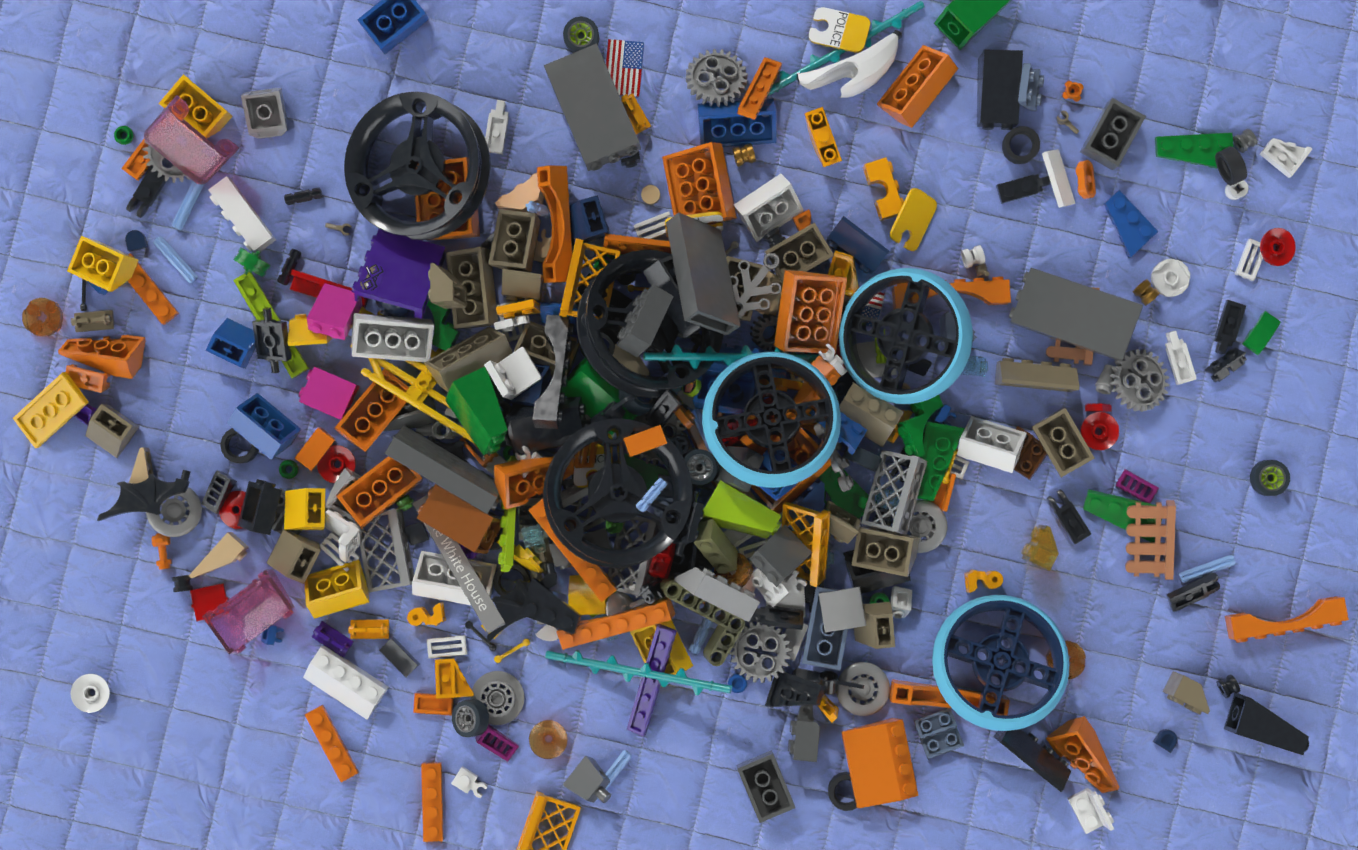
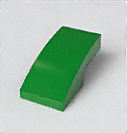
M1264 311L1254 328L1247 334L1242 345L1259 355L1277 330L1281 321Z

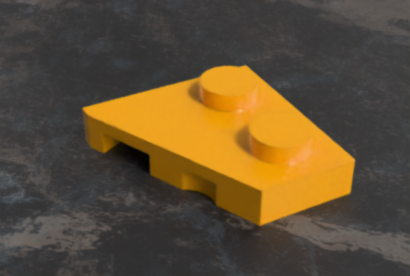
M823 694L821 704L817 706L833 722L838 718L839 708Z

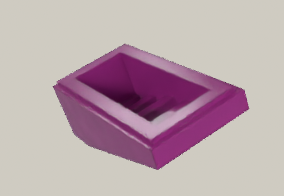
M1124 469L1115 484L1116 487L1138 500L1151 504L1159 490L1157 486ZM1127 476H1129L1131 479L1125 487L1122 484ZM1134 480H1136L1138 482L1132 491L1129 488L1131 487ZM1141 484L1145 485L1140 494L1136 493ZM1150 488L1151 491L1147 498L1143 497L1147 489Z
M489 724L483 734L475 737L478 744L507 762L519 747L518 744ZM496 736L497 738L493 744H490L491 740ZM501 740L504 741L500 748L497 749L496 747L501 742ZM507 745H510L509 749L504 754L503 750L506 748Z

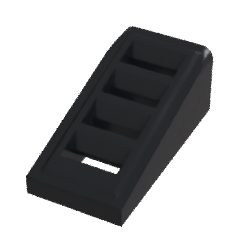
M217 470L201 504L215 514H218L237 481L224 472ZM214 493L219 496L218 499L213 496ZM210 499L216 502L215 506L209 503Z

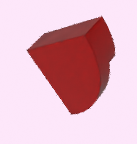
M1104 403L1085 405V411L1112 412V405Z

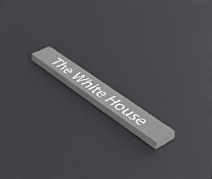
M428 496L412 503L417 513L420 506L426 502ZM424 523L486 632L490 633L505 625L503 618L459 543Z

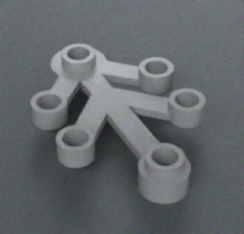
M769 253L764 257V265L752 282L749 275L750 263L747 260L739 262L738 269L741 271L744 293L740 298L737 289L739 280L736 276H730V278L736 279V284L732 285L736 305H739L741 308L738 312L739 318L743 317L746 311L755 309L767 310L769 308L770 302L766 298H762L759 302L746 303L751 296L769 293L777 295L780 293L781 285L779 283L758 287L769 270L778 266L779 258L776 254ZM769 258L774 259L775 263L773 265L767 263ZM746 263L748 265L747 269H742L740 264ZM773 285H777L779 287L778 292L772 291ZM761 301H766L768 306L766 308L761 307Z
M817 422L814 425V430L818 438L823 439L825 428ZM837 442L830 456L831 466L835 473L840 472L841 477L838 478V483L841 490L845 492L854 486V482L851 476H846L843 468L850 466L848 459L843 456L841 457L837 450L842 448L841 443Z

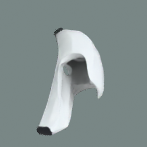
M895 30L892 34L854 56L817 70L797 73V81L803 87L812 90L847 77L852 80L842 86L840 98H848L860 94L877 83L886 74L895 60L898 40L902 38V33Z

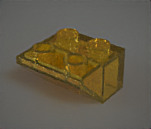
M1039 525L1032 530L1030 535L1032 539L1029 544L1024 546L1021 552L1023 554L1021 559L1040 569L1050 571L1059 553L1051 527Z

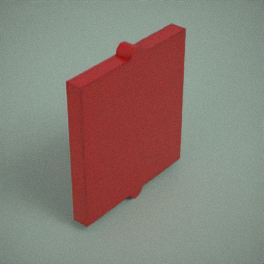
M224 583L190 590L193 602L191 607L194 608L196 621L230 614L227 602L229 598L226 597Z

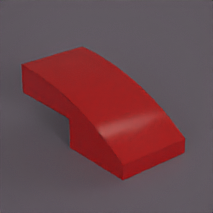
M671 543L665 550L653 557L648 570L650 576L668 578L676 544Z

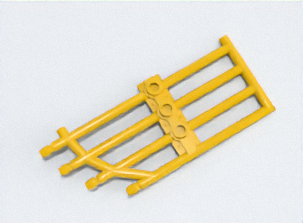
M361 307L359 314L375 315L364 307ZM438 348V350L435 352L431 349V358L437 356L445 350ZM368 358L374 373L363 368L360 372L363 376L368 377L371 381L474 443L463 427L423 403L427 396H430L450 408L445 401L446 397L433 390L437 382L425 364L417 361H405L421 371L415 379L385 359ZM380 366L411 384L409 389L404 392L386 381Z

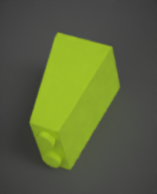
M720 480L703 509L704 515L701 520L713 519L721 528L767 539L778 531L782 524L779 521L782 515Z

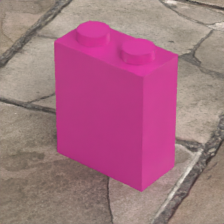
M325 283L307 316L308 330L314 333L325 334L335 339L345 340L353 325L354 313H359L362 307L361 296L357 302L352 291Z
M314 366L313 370L310 369L307 374L306 380L308 381L306 386L302 387L299 392V402L341 420L350 410L360 386Z

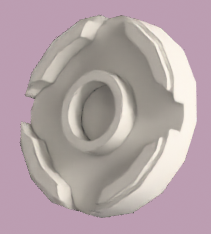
M1166 259L1159 262L1153 268L1151 283L1153 288L1160 292V295L1175 297L1182 294L1189 286L1190 272L1182 261Z

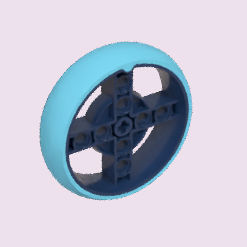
M1007 595L979 597L953 611L938 631L932 656L936 684L945 701L965 720L990 730H1018L1042 720L1060 701L1069 677L1068 650L1056 624L1037 606L1023 599ZM988 611L1004 612L998 634L986 636L978 643L954 635L962 623L974 615ZM1023 619L1031 623L1046 640L1052 655L1053 668L1030 661L1025 646L1018 640ZM1007 622H1012L1015 625V630L1009 629ZM1002 640H1007L1010 643V648L1003 647ZM959 646H965L968 651L967 654H962L959 651ZM983 652L986 655V660L979 659L977 653ZM948 656L972 664L976 678L984 685L978 707L966 700L955 686L949 672ZM1000 658L1003 659L1004 664L1002 666L998 662ZM1016 664H1019L1023 667V673H1019L1016 670ZM1034 671H1040L1043 676L1042 679L1036 678ZM992 676H995L999 679V685H995L992 683ZM1023 682L1048 689L1045 696L1027 711L1014 715L997 714L1003 691L1015 689ZM986 695L993 696L995 702L993 704L988 703Z

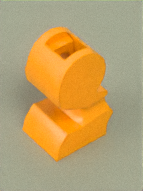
M971 569L969 572L964 573L965 587L968 593L978 588V580L988 589H996L1003 583V576L998 571L990 570L984 572Z
M438 603L433 607L434 614L432 616L425 607L414 608L408 613L407 620L413 626L422 623L437 626L441 622L446 621L444 603Z

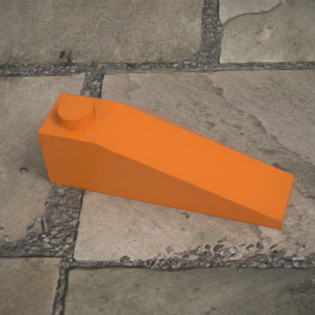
M121 335L120 339H111L110 336H105L102 340L93 341L91 338L67 339L58 350V353L110 375L132 379L142 366L146 339L145 337Z
M554 456L514 460L494 465V483L505 509L524 505L529 502V498L543 493L545 476ZM574 458L569 463L563 480L574 474Z
M1085 716L1068 720L1046 737L1054 751L1060 757L1064 756L1071 762L1070 766L1074 769L1078 768L1083 772L1085 779L1100 792L1106 793L1119 790L1120 787L1097 734Z

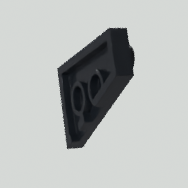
M535 577L532 578L520 615L571 634H576L582 615L553 594L550 589L543 586Z
M778 671L779 678H773L765 706L820 705L826 686L787 672L781 673Z

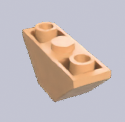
M537 173L533 174L523 184H518L510 193L502 195L495 202L498 209L528 212L525 205L529 201L543 205L544 195L538 187Z

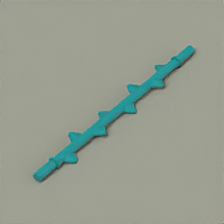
M919 1L907 9H902L900 13L882 23L875 19L872 20V29L868 32L865 47H871V37L891 26L901 29V20L909 18L910 15L924 8V3ZM835 49L821 58L812 54L810 56V64L790 75L783 70L780 71V81L773 84L768 96L779 92L780 89L796 81L797 73L813 71L829 61L833 63L839 62L840 55L847 51Z
M674 345L671 353H666L665 351L662 353L644 352L643 360H662L663 362L689 361L693 369H697L700 361H724L729 366L743 357L756 353H752L747 345L743 346L741 353H716L711 346L707 347L705 353H683L678 345ZM776 347V349H775V351H774V352L784 353L782 350H780V349L777 348V347ZM811 353L790 354L808 363L813 362L820 356L819 354Z
M576 650L573 655L547 651L545 655L547 659L589 666L593 674H597L600 669L620 672L623 674L626 682H629L636 675L657 679L662 687H666L669 682L692 686L695 695H699L703 689L730 694L732 692V686L688 678L683 668H680L676 675L652 671L648 663H645L642 668L620 665L617 663L614 655H611L606 662L583 658L579 650Z

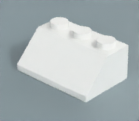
M779 174L734 204L739 217L756 242L773 229L781 227L804 211L791 183L782 174Z
M971 416L960 437L957 456L1013 473L1027 433Z

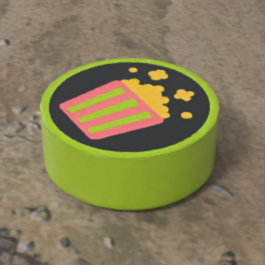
M697 379L682 386L683 393L689 397L696 396L701 389V381Z

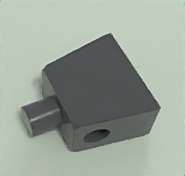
M588 756L582 759L563 784L564 787L589 802L594 803L599 799L606 803L611 797V793L605 789L609 785L610 779L597 762Z

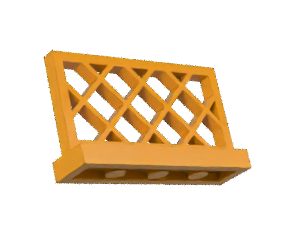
M576 238L559 316L567 317L569 315L577 317V311H572L573 305L579 302L582 297L577 291V287L583 283L587 287L589 285L587 281L596 277L602 270L600 269L596 272L591 263L599 259L605 267L607 263L602 257L609 254L617 258L620 256V251L583 243L582 239ZM585 249L594 251L596 257L588 260L584 255ZM588 266L593 274L584 278L581 269ZM614 281L605 290L607 297L604 298V301H606L607 307L610 304Z
M785 502L783 503L781 528L784 525L787 527L791 525L797 533L796 536H799L805 546L812 552L811 558H807L796 568L799 571L796 577L808 580L811 586L818 587L826 578L831 511L823 509L821 512ZM789 509L793 510L798 516L794 520L788 513ZM805 515L814 517L812 525L806 520ZM799 519L806 527L802 531L795 523ZM807 530L813 537L810 542L803 534ZM806 564V566L810 570V574L805 573L801 566Z
M536 791L516 850H534L532 843L540 837L545 846L538 850H549L550 847L558 843L562 850H567L581 806ZM547 801L555 803L558 809L547 814L545 810ZM567 808L574 809L573 817L565 820L561 811ZM560 813L563 822L553 827L549 818ZM547 819L551 828L541 833L538 827L539 823ZM566 825L568 829L567 835L559 838L555 830ZM553 831L557 840L547 845L543 836Z

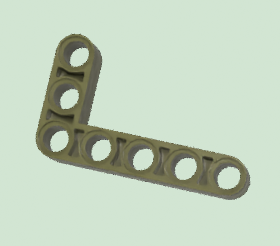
M673 578L663 579L659 586L665 596L718 624L704 648L703 655L713 666L722 665L744 629L745 621L693 595L674 581ZM674 585L672 591L667 592L669 586ZM690 593L689 598L686 599V600H683L684 596H685L686 594ZM705 602V606L699 609L700 604ZM721 610L720 615L715 617L716 612ZM736 619V622L731 625V621ZM727 635L726 639L721 641L722 637ZM717 652V655L711 658L712 654Z

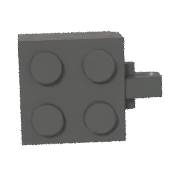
M813 705L800 706L798 716H794V720L790 721L792 740L788 741V751L793 760L817 762L820 726L813 717Z

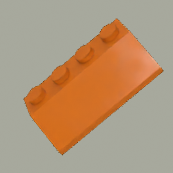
M922 45L878 101L877 105L899 123L912 128L959 68L948 54Z
M383 369L382 373L386 381L404 392L409 389L395 375ZM372 382L334 429L348 441L366 452L407 402Z
M388 456L336 497L362 529L420 484L423 478L417 472Z

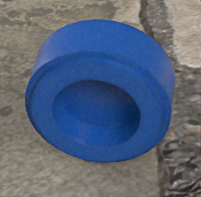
M735 673L728 679V685L732 686V692L741 693L747 687V680L744 675L740 676V673Z

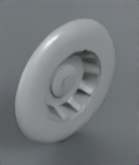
M188 487L185 493L174 495V499L167 498V501L161 504L160 514L163 515V519L159 515L146 512L148 522L155 531L164 536L179 537L188 534L197 526L201 518L202 506L198 495ZM178 496L182 497L183 500H178ZM185 501L187 502L188 507H185V505H184V502H185ZM183 517L186 518V520L182 523L181 519Z
M916 500L908 528L911 536L920 537L917 553H926L934 550L943 542L947 533L945 514L936 504L927 500Z
M854 663L843 670L838 680L864 685V689L839 684L837 686L836 693L840 704L845 710L854 715L869 716L875 714L885 706L889 698V680L883 670L872 663Z
M503 671L486 673L476 681L472 688L474 696L471 699L487 704L489 724L503 725L509 723L519 715L523 708V688L520 682L509 673Z

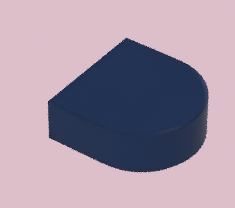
M132 230L127 233L125 242L129 252L148 248L146 237L142 232Z
M1163 729L1157 734L1153 742L1171 753L1177 744V736L1173 731Z

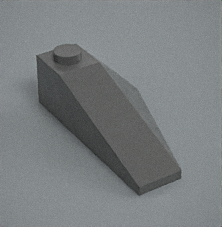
M427 396L423 403L436 411L433 398ZM406 403L383 431L401 430L403 426L409 429L419 428L436 423V420L411 404Z

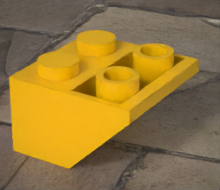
M303 488L285 491L284 530H324L325 488Z

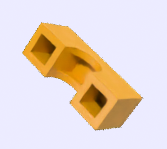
M887 157L864 164L863 170L868 185L878 183L886 189V196L876 200L874 203L879 220L883 221L898 216L904 200L899 197L898 191L900 188L898 181L893 179L892 173L894 169L891 161L888 162Z

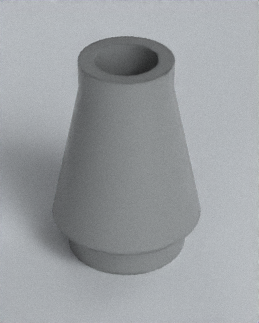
M1104 366L1102 373L1095 383L1097 392L1107 395L1111 394L1114 385H1111L1110 382L1114 381V378L1110 377V375L1115 373L1111 369L1114 366Z

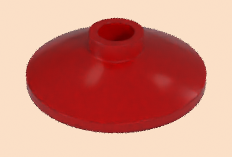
M1273 228L1263 235L1260 242V252L1268 264L1283 266L1289 263L1295 254V240L1289 231L1283 228Z
M1096 412L1084 419L1081 425V435L1088 447L1094 450H1106L1116 443L1119 437V426L1110 414ZM1096 428L1101 429L1100 435L1095 433Z
M341 445L330 446L317 463L319 474L330 483H335L345 468L353 472L356 468L353 453ZM336 461L341 462V466L339 468L335 467Z
M244 491L231 492L219 511L222 521L234 529H242L237 524L246 494ZM236 506L240 509L237 514L234 512V507Z

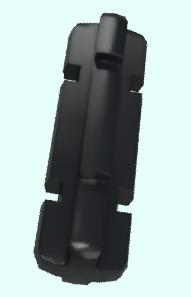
M313 188L311 191L308 189L294 192V194H285L284 200L287 205H292L295 202L310 201L312 198L320 199L322 198V191L320 188Z
M296 249L290 250V257L286 259L281 270L282 274L277 279V282L280 284L288 285L292 269H295L298 263L296 261L301 256V252Z

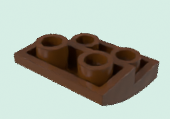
M1017 426L1016 430L1026 432L1027 434L1014 471L1031 480L1046 458L1047 453L1038 439Z

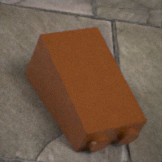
M437 484L431 487L426 502L418 510L419 515L417 519L471 551L487 554L501 530V517L490 511L486 514Z

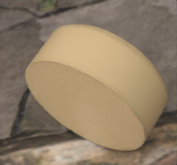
M647 185L641 191V198L644 203L653 205L659 201L660 191L654 185Z

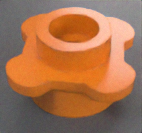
M1067 81L1065 83V92L1062 94L1063 98L1073 99L1075 102H1078L1081 99L1080 94L1083 90V85Z

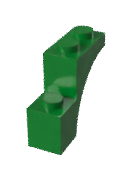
M429 299L428 306L433 314L435 324L432 345L446 351L455 345L460 332L454 329V325L449 322L444 325L451 308L444 309L431 303Z
M939 395L923 402L910 404L911 410L916 417L897 423L898 433L903 439L905 452L908 456L921 457L926 455L923 447V432L926 422L932 413L943 407Z

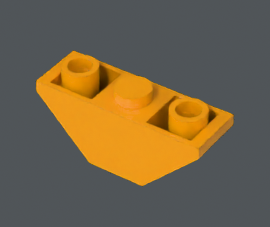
M823 107L804 113L812 145L822 166L827 167L841 162L842 159Z

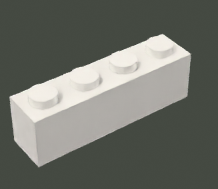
M226 176L208 189L212 194L210 199L216 206L220 205L223 209L221 214L227 221H232L234 224L233 230L238 236H243L246 240L243 243L250 252L252 250L254 252H257V250L261 252L276 241L275 237L229 177Z

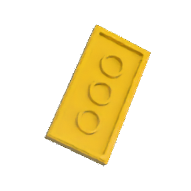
M62 372L15 415L13 420L36 449L42 446L86 406L89 401L67 372Z

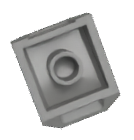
M282 88L250 91L241 95L250 136L259 139L282 136L287 131Z
M345 468L329 494L325 512L328 509L332 512L336 511L344 520L355 521L336 496L362 476Z

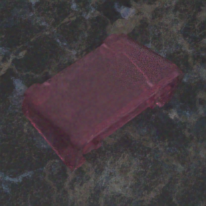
M176 95L145 130L144 138L150 146L191 180L202 185L207 183L221 169L239 147L228 139H221L215 145L212 144L184 120L189 108L185 101Z
M273 569L264 570L257 575L260 579H254L251 584L224 604H220L217 606L218 608L213 611L210 610L202 616L228 654L235 652L238 655L247 648L245 646L247 643L281 618L285 620L294 614L293 609L295 606Z

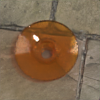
M541 721L530 732V748L537 756L543 759L558 757L567 746L568 737L566 730L556 721ZM547 735L552 736L551 742L545 740Z

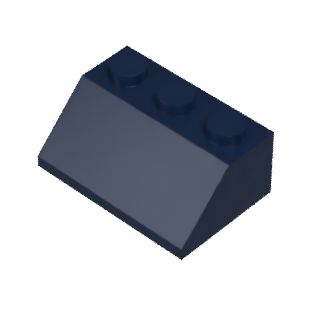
M844 216L826 239L832 249L836 251L839 249L845 254L854 256V261L859 264L858 268L866 274L868 272L872 274L890 252Z

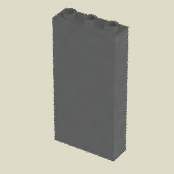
M597 43L544 65L588 171L598 170L607 163H615L620 158L627 155H635L641 150L639 140Z
M677 213L666 222L684 320L718 333L729 335L740 327V321L721 229Z
M1030 268L1029 272H1025L1022 280L1025 283L1023 290L1019 289L1015 299L1018 303L1016 308L1012 307L1009 314L1011 324L1121 362L1123 361L1142 311V304L1034 268Z
M403 426L395 435L384 453L488 514L490 509L494 510L501 499L493 477L406 426Z

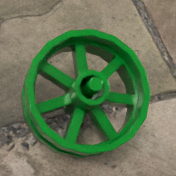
M240 247L237 256L235 255L233 259L244 266V274L246 275L248 272L252 273L253 271L264 278L267 269L271 266L260 259L261 256L259 254L261 252L258 250L256 253L252 252L251 254Z

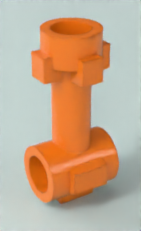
M157 533L152 536L153 547H158L160 558L159 561H156V565L159 566V570L171 568L172 559L167 558L166 545H170V537Z

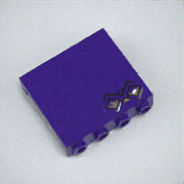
M378 229L377 234L373 235L371 239L372 247L370 251H366L364 258L366 262L364 266H360L358 282L355 281L352 287L355 301L358 302L360 296L413 310L414 317L422 319L429 302L428 291L431 289L428 277L430 263H435L442 267L445 259V247Z

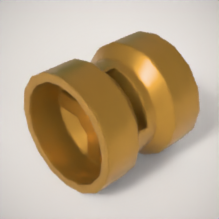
M751 143L746 144L742 148H732L737 167L742 166L746 162H756Z
M1148 279L1144 280L1132 291L1142 299L1141 302L1145 306L1160 294L1157 289L1151 287Z

